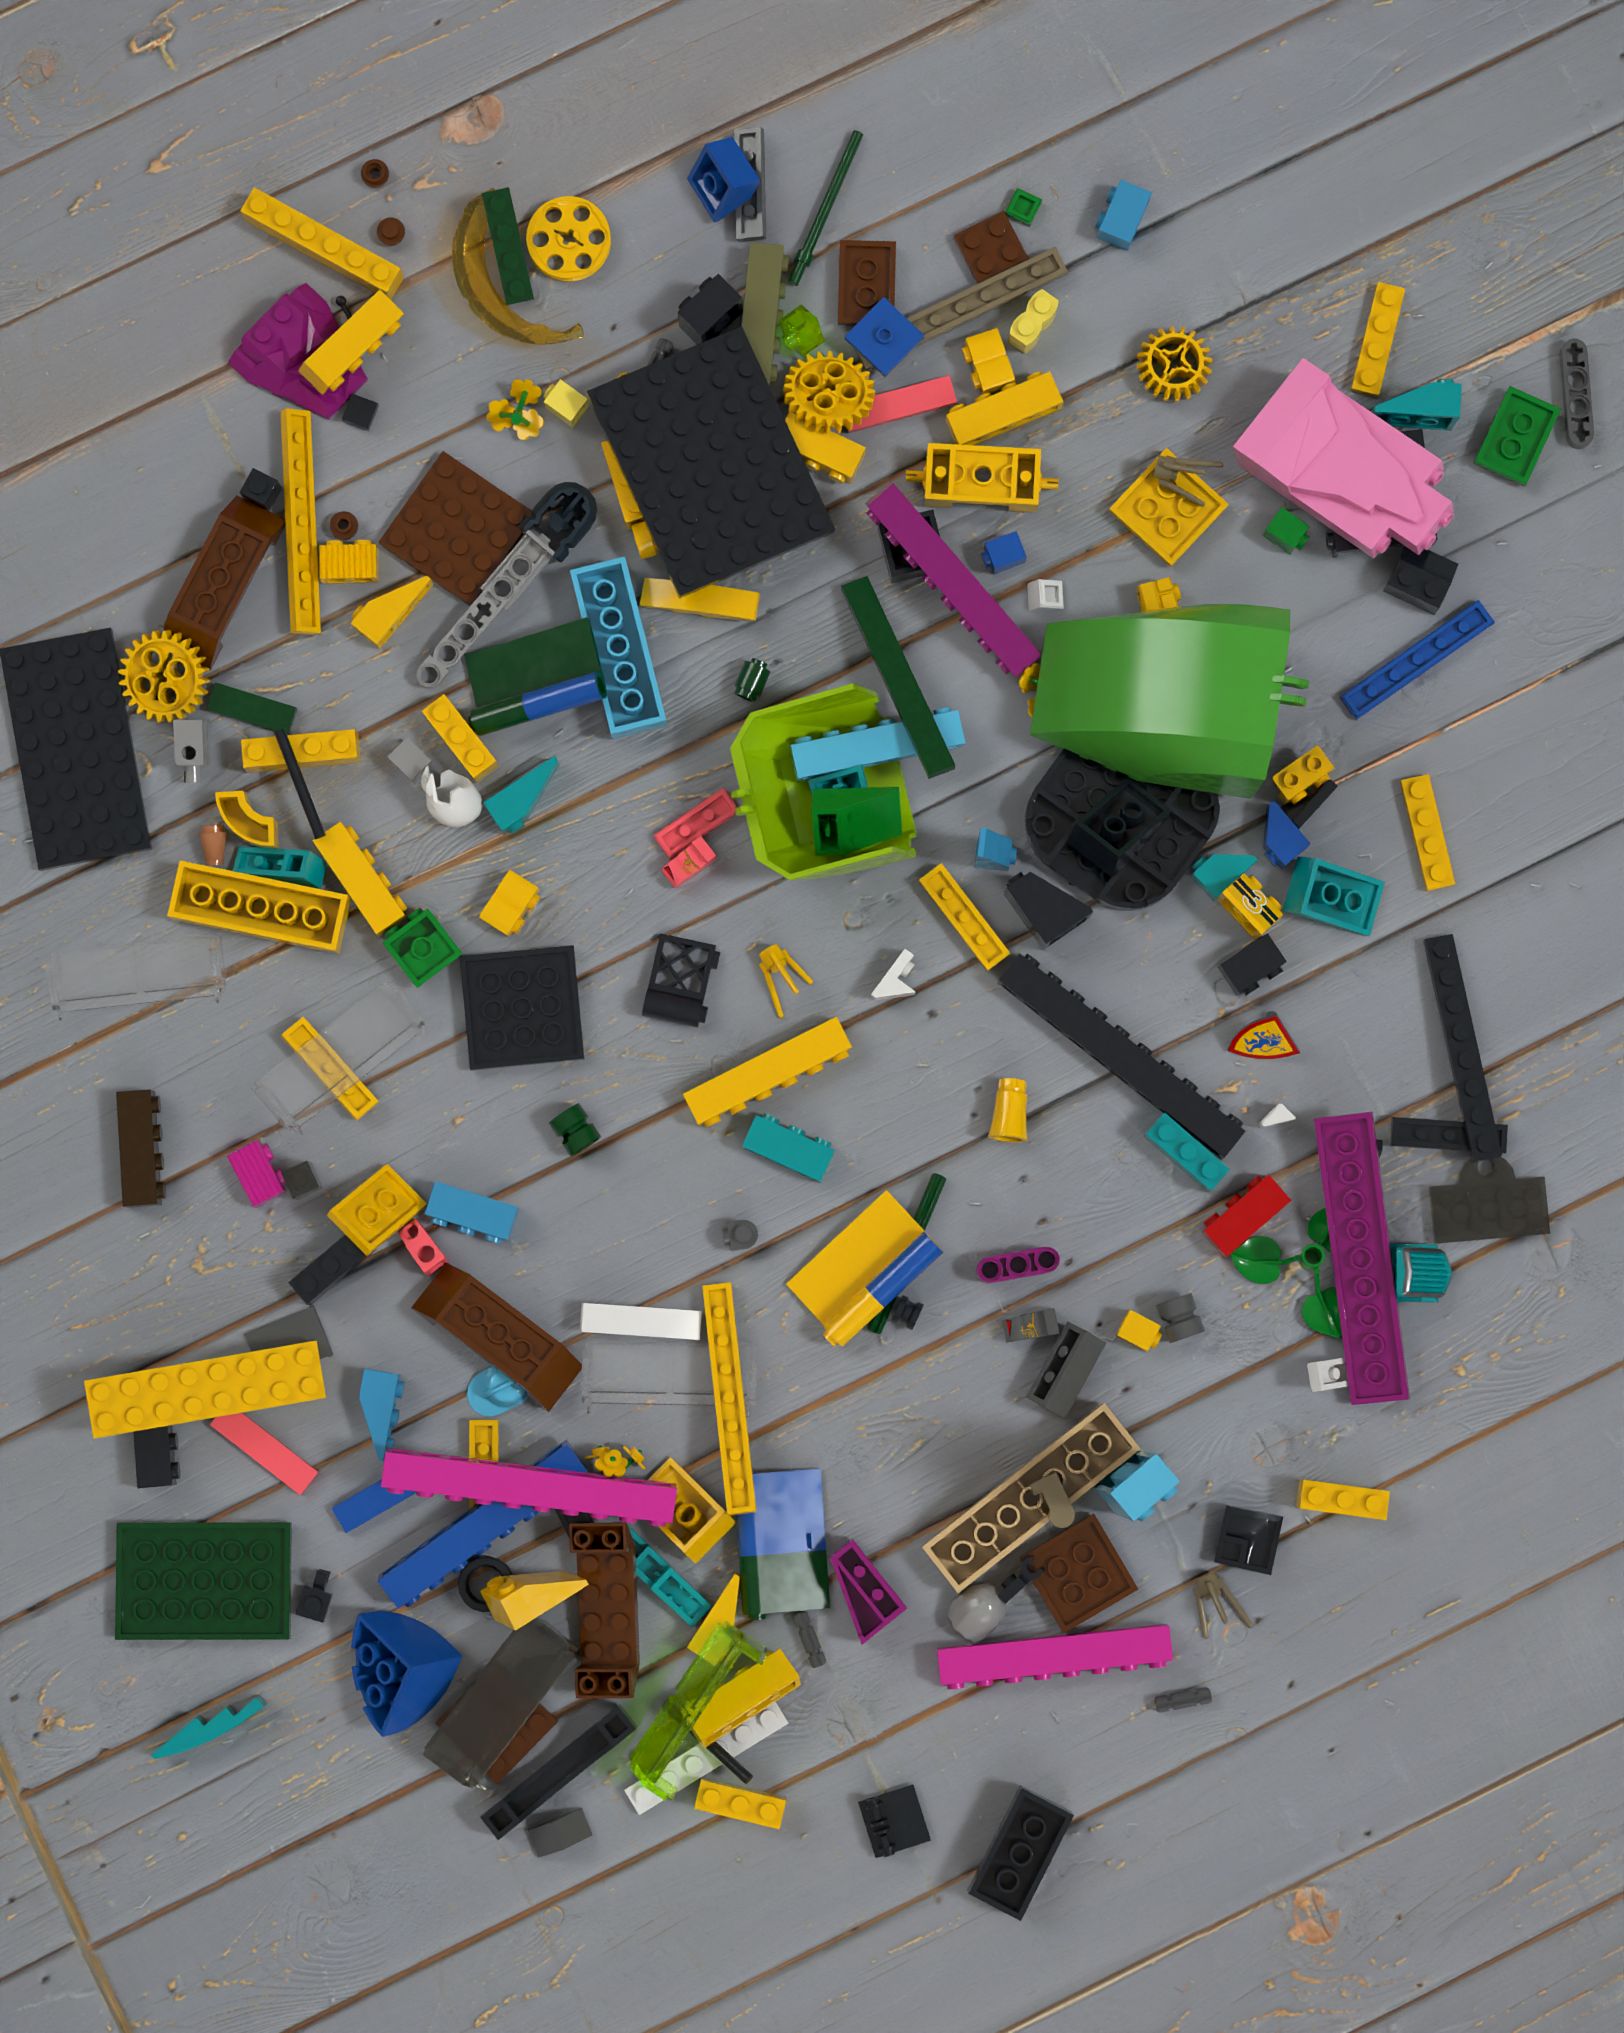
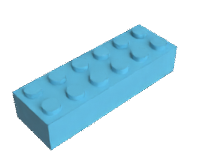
M625 556L570 570L582 619L589 617L607 690V696L602 701L612 739L668 726Z

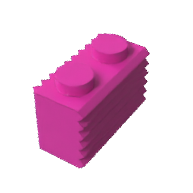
M256 1140L227 1156L254 1208L287 1192L284 1185L288 1184L280 1168L275 1170L271 1162L275 1157L267 1143L262 1145L260 1141Z

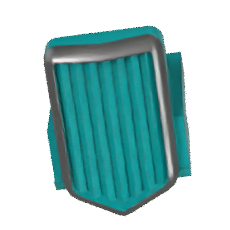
M1390 1244L1397 1301L1439 1302L1438 1298L1446 1294L1453 1276V1271L1445 1252L1438 1249V1245Z

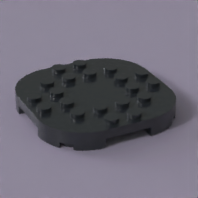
M1064 748L1038 785H1036L1026 807L1025 830L1034 853L1045 865L1106 907L1122 911H1135L1148 908L1160 902L1177 885L1212 836L1220 814L1218 794L1132 779L1172 812L1130 862L1111 878L1072 847L1068 841L1075 822L1121 784L1129 775L1117 770L1108 769L1103 764L1091 759L1082 758L1079 754Z

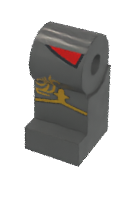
M1054 1308L1002 1320L1006 1343L1060 1334Z

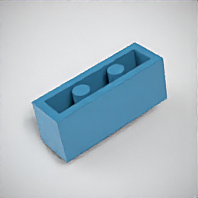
M435 1181L425 1215L431 1216V1223L446 1227L447 1223L450 1222L459 1225L457 1231L474 1236L476 1230L486 1234L485 1240L501 1244L502 1239L510 1240L520 1208Z

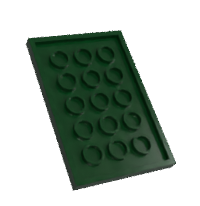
M292 1522L117 1523L115 1640L291 1639Z

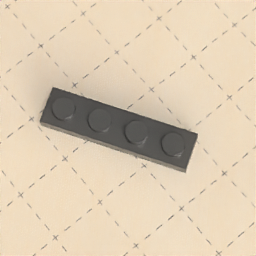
M761 126L735 129L734 139L743 150L746 159L753 170L756 171L760 180L752 197L736 209V239L739 242L766 239L764 129Z

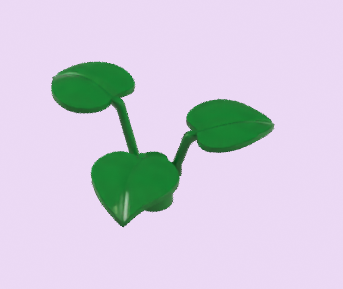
M1326 1208L1315 1213L1307 1225L1308 1237L1319 1243L1317 1245H1307L1300 1255L1279 1260L1281 1256L1279 1245L1273 1239L1265 1236L1253 1237L1231 1253V1260L1237 1271L1249 1281L1257 1284H1270L1276 1281L1280 1274L1279 1266L1296 1261L1299 1262L1304 1270L1313 1271L1316 1295H1311L1305 1299L1302 1305L1303 1320L1312 1330L1334 1338L1342 1336L1336 1288L1329 1287L1323 1292L1320 1290L1319 1267L1325 1259L1322 1247L1324 1246L1328 1252H1331Z

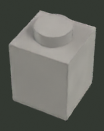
M408 737L404 741L399 739L389 749L391 754L388 756L390 762L414 785L422 778L426 766H429V770L434 766L432 760Z

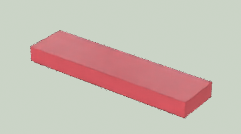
M950 375L875 395L873 408L869 410L868 418L862 417L861 425L853 422L852 430H848V434L956 405L957 400Z
M243 1412L215 1417L210 1423L214 1429L299 1495L304 1493L319 1473V1471Z

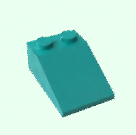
M1438 379L1437 382L1429 383L1376 405L1372 413L1392 427L1451 431L1460 418L1462 384L1454 383L1452 379Z
M1297 856L1282 911L1325 925L1370 936L1385 882L1317 858Z

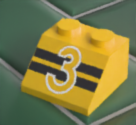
M1244 873L1226 888L1216 900L1256 941L1283 916L1280 911L1282 906L1272 896L1269 898L1265 896L1260 890L1263 888L1254 876L1250 875L1248 877Z

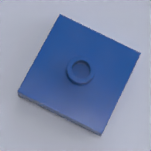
M883 297L845 335L844 339L878 372L886 377L924 339V335Z

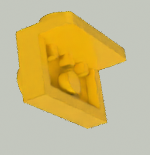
M1315 746L1272 777L1273 782L1281 791L1278 795L1279 799L1284 805L1290 801L1295 805L1308 795L1305 790L1313 785L1319 788L1331 778L1328 774L1331 773L1334 766L1321 748Z

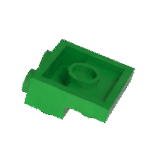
M421 908L415 910L407 917L409 923L401 929L398 925L394 926L384 934L386 940L382 942L416 988H419L463 954L428 908L425 911Z

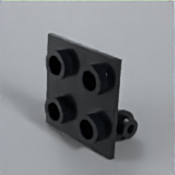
M913 1784L858 1802L875 1858L894 1855L897 1851L931 1841Z

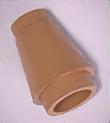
M224 824L201 826V833L198 834L206 866L223 865L227 831H224Z

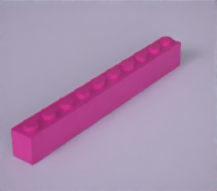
M386 1448L381 1487H386L387 1492L403 1494L404 1490L416 1491V1495L420 1497H433V1494L445 1495V1499L451 1501H462L463 1497L474 1498L475 1503L491 1505L492 1501L503 1502V1506L508 1508H521L522 1504L530 1505L532 1510L539 1512H549L550 1508L562 1509L561 1513L565 1515L577 1516L579 1512L591 1513L590 1517L596 1519H608V1515L618 1516L622 1522L636 1523L637 1519L648 1520L649 1525L661 1527L665 1526L666 1523H673L677 1485L674 1483L617 1476L606 1477L603 1474L395 1448Z

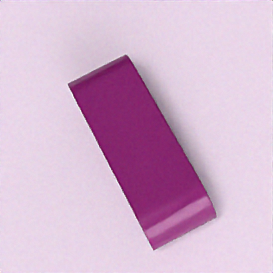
M1051 1247L991 1256L982 1259L978 1263L976 1274L984 1283H997L1047 1274L1058 1267L1060 1257L1058 1252ZM1048 1252L1053 1256V1266L1043 1268L1039 1264L1038 1258L1041 1253ZM1020 1257L1025 1261L1026 1268L1022 1273H1015L1011 1270L1010 1262L1013 1258ZM992 1262L997 1266L998 1272L994 1278H986L982 1274L984 1263Z

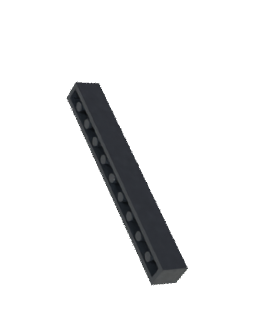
M1019 953L999 978L997 983L1159 1111L1165 1112L1220 1159H1224L1246 1132L1241 1127L1243 1125L1241 1120L1231 1113L1228 1116L1219 1110L1221 1105L1208 1095L1206 1098H1203L1196 1092L1198 1087L1187 1078L1180 1080L1173 1074L1176 1070L1164 1060L1160 1063L1151 1057L1153 1052L1141 1042L1138 1045L1128 1039L1130 1034L1118 1024L1115 1027L1105 1021L1108 1018L1107 1015L1096 1007L1091 1010L1083 1003L1085 998L1077 991L1071 989L1068 992L1061 986L1063 981L1050 971L1048 974L1044 973L1038 968L1040 963L1029 954H1026L1024 957Z

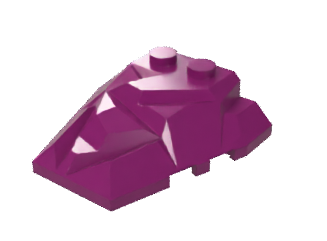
M307 283L297 287L290 295L284 294L246 332L241 339L242 344L234 351L228 361V364L248 383L269 390L280 398L284 397L293 401L297 406L328 420L350 399L352 393L355 394L368 381L360 366L354 373L348 370L342 376L345 381L334 392L329 388L322 395L298 371L302 364L340 328L327 302Z

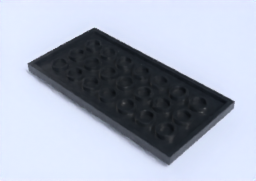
M111 627L1 648L0 658L38 870L44 871L152 850L125 696L122 695L124 690L123 685H119L122 679L121 674L118 673L120 668Z

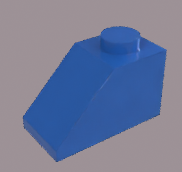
M1273 801L1266 808L1263 845L1266 853L1264 855L1274 867L1278 865L1283 869L1307 849L1311 843L1278 804Z

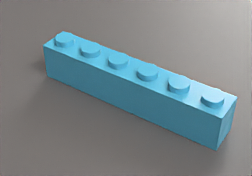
M950 707L934 710V715L932 716L948 750L963 747L966 742L959 711H951ZM895 719L878 722L879 727L869 729L867 725L855 726L850 728V733L840 734L839 730L822 734L823 738L812 740L811 736L795 739V744L789 748L797 782L861 764L865 768L917 757L918 755L903 723H895Z

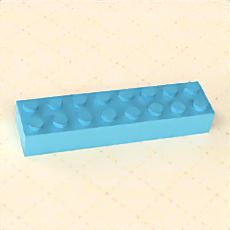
M1138 1451L1093 1488L1116 1515L1131 1521L1138 1519L1142 1522L1155 1511L1152 1506L1158 1500L1165 1502L1178 1491L1175 1486L1180 1481L1156 1453Z

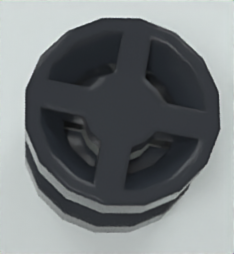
M903 1295L891 1321L895 1323L902 1322L906 1324L908 1329L913 1330L924 1304L920 1302L913 1303L909 1301L907 1296Z

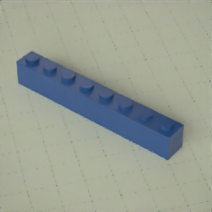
M567 1439L531 1464V1466L588 1472L587 1466ZM492 1501L491 1505L476 1504L379 1574L378 1583L398 1609L403 1605L410 1607L421 1598L419 1594L425 1589L433 1590L444 1581L443 1576L450 1571H453V1573L460 1571L468 1564L466 1561L475 1553L477 1556L482 1555L492 1546L490 1542L497 1537L501 1539L507 1537L515 1530V1524L522 1519L524 1522L529 1521L539 1511L532 1510L530 1505L522 1504L521 1508H508L503 1506V1502Z

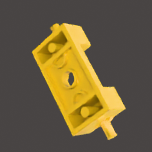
M928 443L927 459L923 471L906 470V482H922L925 491L924 506L952 508L953 503L1009 506V511L1037 512L1041 489L1058 490L1059 478H1042L1040 471L1041 449ZM985 468L989 470L991 478L987 482L978 481L975 477V472L978 469Z

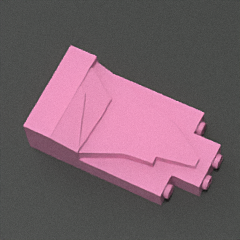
M1302 358L1233 446L1240 467L1373 559L1379 552L1381 554L1385 552L1391 543V537L1419 555L1423 549L1428 550L1436 540L1435 534L1441 526L1445 528L1454 516L1452 501L1431 487H1435L1444 475L1442 460L1339 391L1332 383L1330 375Z

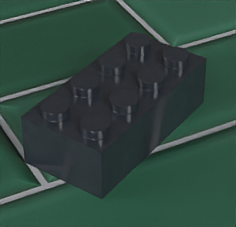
M1020 1785L967 1889L968 1894L1021 1921L1074 1817L1072 1811Z

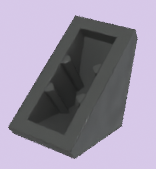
M582 1808L528 1830L538 1858L562 1851L593 1835Z

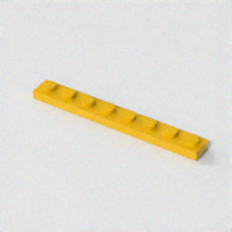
M285 408L280 411L290 632L317 635L321 633L311 411Z
M727 1282L703 1285L727 1515L755 1513L757 1508L732 1284Z

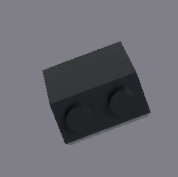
M1020 872L1007 881L1008 884H1006L1007 888L1004 896L1042 950H1045L1090 919L1093 913L1091 907L1032 872L1026 875Z

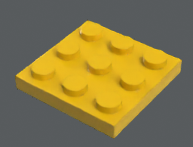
M1168 448L1160 454V456L1164 457L1171 456L1177 458ZM1157 457L1109 508V512L1171 568L1225 511L1229 504L1196 474L1178 471L1176 481L1170 479V482L1204 501L1205 505L1203 507L1167 487L1158 485L1160 479L1153 478L1158 460Z

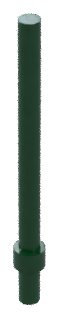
M853 130L802 249H798L794 258L796 263L788 279V282L794 286L799 285L805 268L809 267L814 257L812 252L862 140L863 134L859 131Z

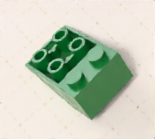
M899 787L813 789L811 813L815 856L845 855L902 835Z

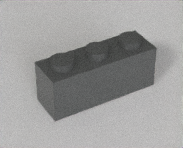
M1067 1321L1026 1398L1065 1419L1104 1349L1106 1342Z

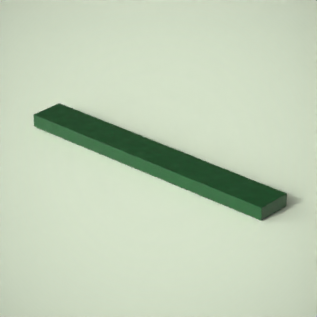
M868 576L841 585V591L928 779L954 770L955 763Z

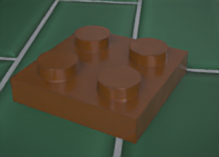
M1004 211L955 234L953 237L977 284L1029 260Z

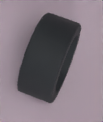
M486 1556L469 1562L461 1571L458 1580L459 1594L464 1603L471 1609L480 1612H490L485 1601L478 1600L471 1593L469 1587L471 1575L482 1567L494 1568L502 1577L513 1575L508 1565L502 1560Z

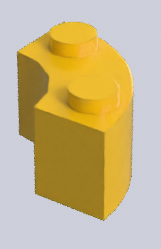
M244 791L215 792L219 812L234 833L255 847L279 849L278 822L273 817L262 816L255 812L251 807L249 796Z

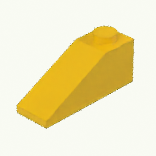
M424 576L369 601L365 606L360 605L351 617L353 619L351 622L352 627L378 649H381L434 585L432 580L428 576Z
M737 1573L733 1575L687 1646L688 1649L715 1667L719 1662L725 1664L734 1650L730 1645L733 1641L740 1575Z

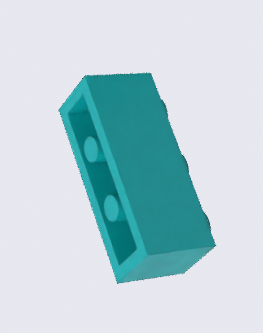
M1165 1112L1143 1136L1208 1193L1214 1189L1230 1170Z
M764 1113L762 1117L756 1115L742 1148L821 1183L835 1150L830 1148L832 1143L817 1136L814 1141L804 1137L805 1131L793 1125H790L788 1129L778 1125L779 1119Z

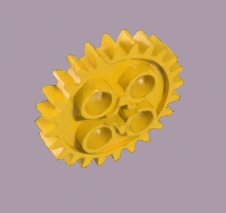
M817 351L815 359L807 354L806 361L798 359L796 367L791 366L789 375L785 376L783 394L785 395L784 404L789 405V413L796 412L795 421L805 419V428L814 424L815 432H818L821 427H825L827 434L830 433L831 428H835L838 433H841L842 426L852 430L853 422L861 425L862 417L868 418L869 410L873 408L875 390H873L874 380H869L870 372H862V363L854 366L853 357L847 361L843 360V353H840L835 358L832 351L828 352L827 357H823L821 352Z
M159 630L152 631V637L149 633L142 634V641L140 639L132 641L135 648L125 649L130 657L120 659L126 665V668L118 670V673L125 675V680L120 681L119 685H127L128 688L122 695H131L132 699L128 705L138 704L137 714L147 711V720L153 719L156 716L157 722L160 723L164 722L166 718L168 722H173V720H176V716L179 719L186 718V712L189 714L196 711L194 705L203 703L198 695L208 693L202 687V684L210 682L209 679L203 677V673L209 671V668L201 667L200 664L206 657L196 656L200 647L190 648L191 638L181 642L182 633L180 632L175 633L173 636L171 630L163 631L162 635ZM153 651L159 655L158 665L152 660ZM170 653L173 654L172 660H170ZM179 661L185 666L184 675L178 672L177 664ZM145 677L149 679L151 683V689L149 691L146 690L143 685V680ZM170 688L176 692L175 702L169 697L168 692Z

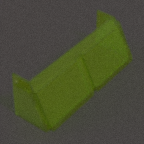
M727 1621L723 1625L717 1624L676 1686L677 1694L670 1695L629 1757V1760L632 1762L630 1768L642 1785L664 1801L666 1798L673 1800L678 1788L660 1775L740 1654L744 1653L760 1665L764 1663L767 1656L763 1653L765 1647Z

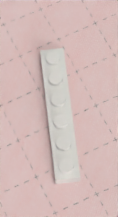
M774 1702L716 1740V1742L731 1756L735 1757L789 1724L777 1702ZM699 1743L625 1788L624 1791L638 1814L641 1815L723 1763L709 1750L703 1749Z

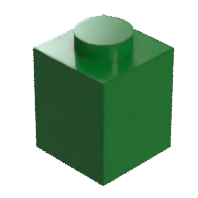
M1281 507L1266 528L1263 536L1291 555L1295 548L1300 551L1309 539L1306 532L1310 526Z

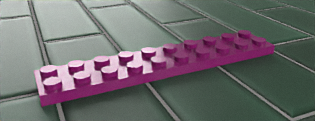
M1373 1111L1315 1118V1131L1351 1405L1410 1399Z

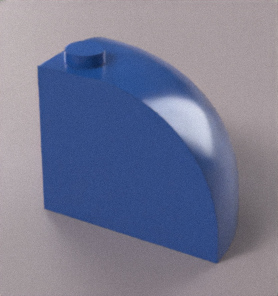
M386 1611L358 1614L351 1648L356 1649V1666H352L356 1691L361 1690L366 1703L363 1710L376 1731L382 1737L409 1728L422 1719L439 1702L455 1675L462 1655L441 1634L414 1618Z

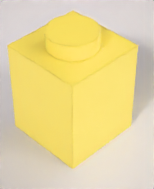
M561 379L556 385L551 384L543 396L545 398V409L572 428L589 407L588 399Z

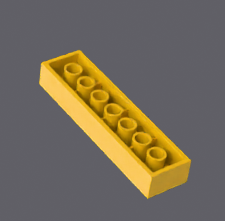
M317 1340L84 1381L93 1439L326 1398Z

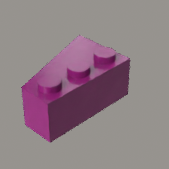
M852 1538L833 1553L830 1559L861 1645H863L904 1612L907 1606Z

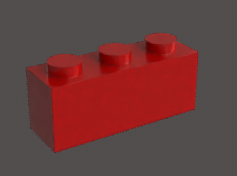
M1269 1174L1264 1178L1260 1175L1255 1177L1246 1185L1250 1189L1242 1197L1237 1193L1225 1203L1228 1208L1220 1216L1215 1212L1203 1222L1206 1228L1201 1232L1223 1258L1231 1254L1292 1201Z

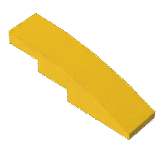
M644 578L640 606L671 610L674 613L698 614L707 618L756 621L760 593L710 585L679 599L671 580Z

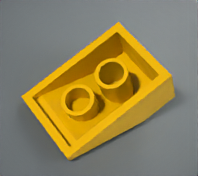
M671 1457L648 1479L650 1481L674 1483L677 1485L673 1523H666L665 1526L658 1527L695 1564L736 1524L732 1517L728 1516L727 1512Z
M563 1570L498 1576L491 1579L487 1583V1587L480 1592L494 1620L516 1631L589 1584L586 1579Z

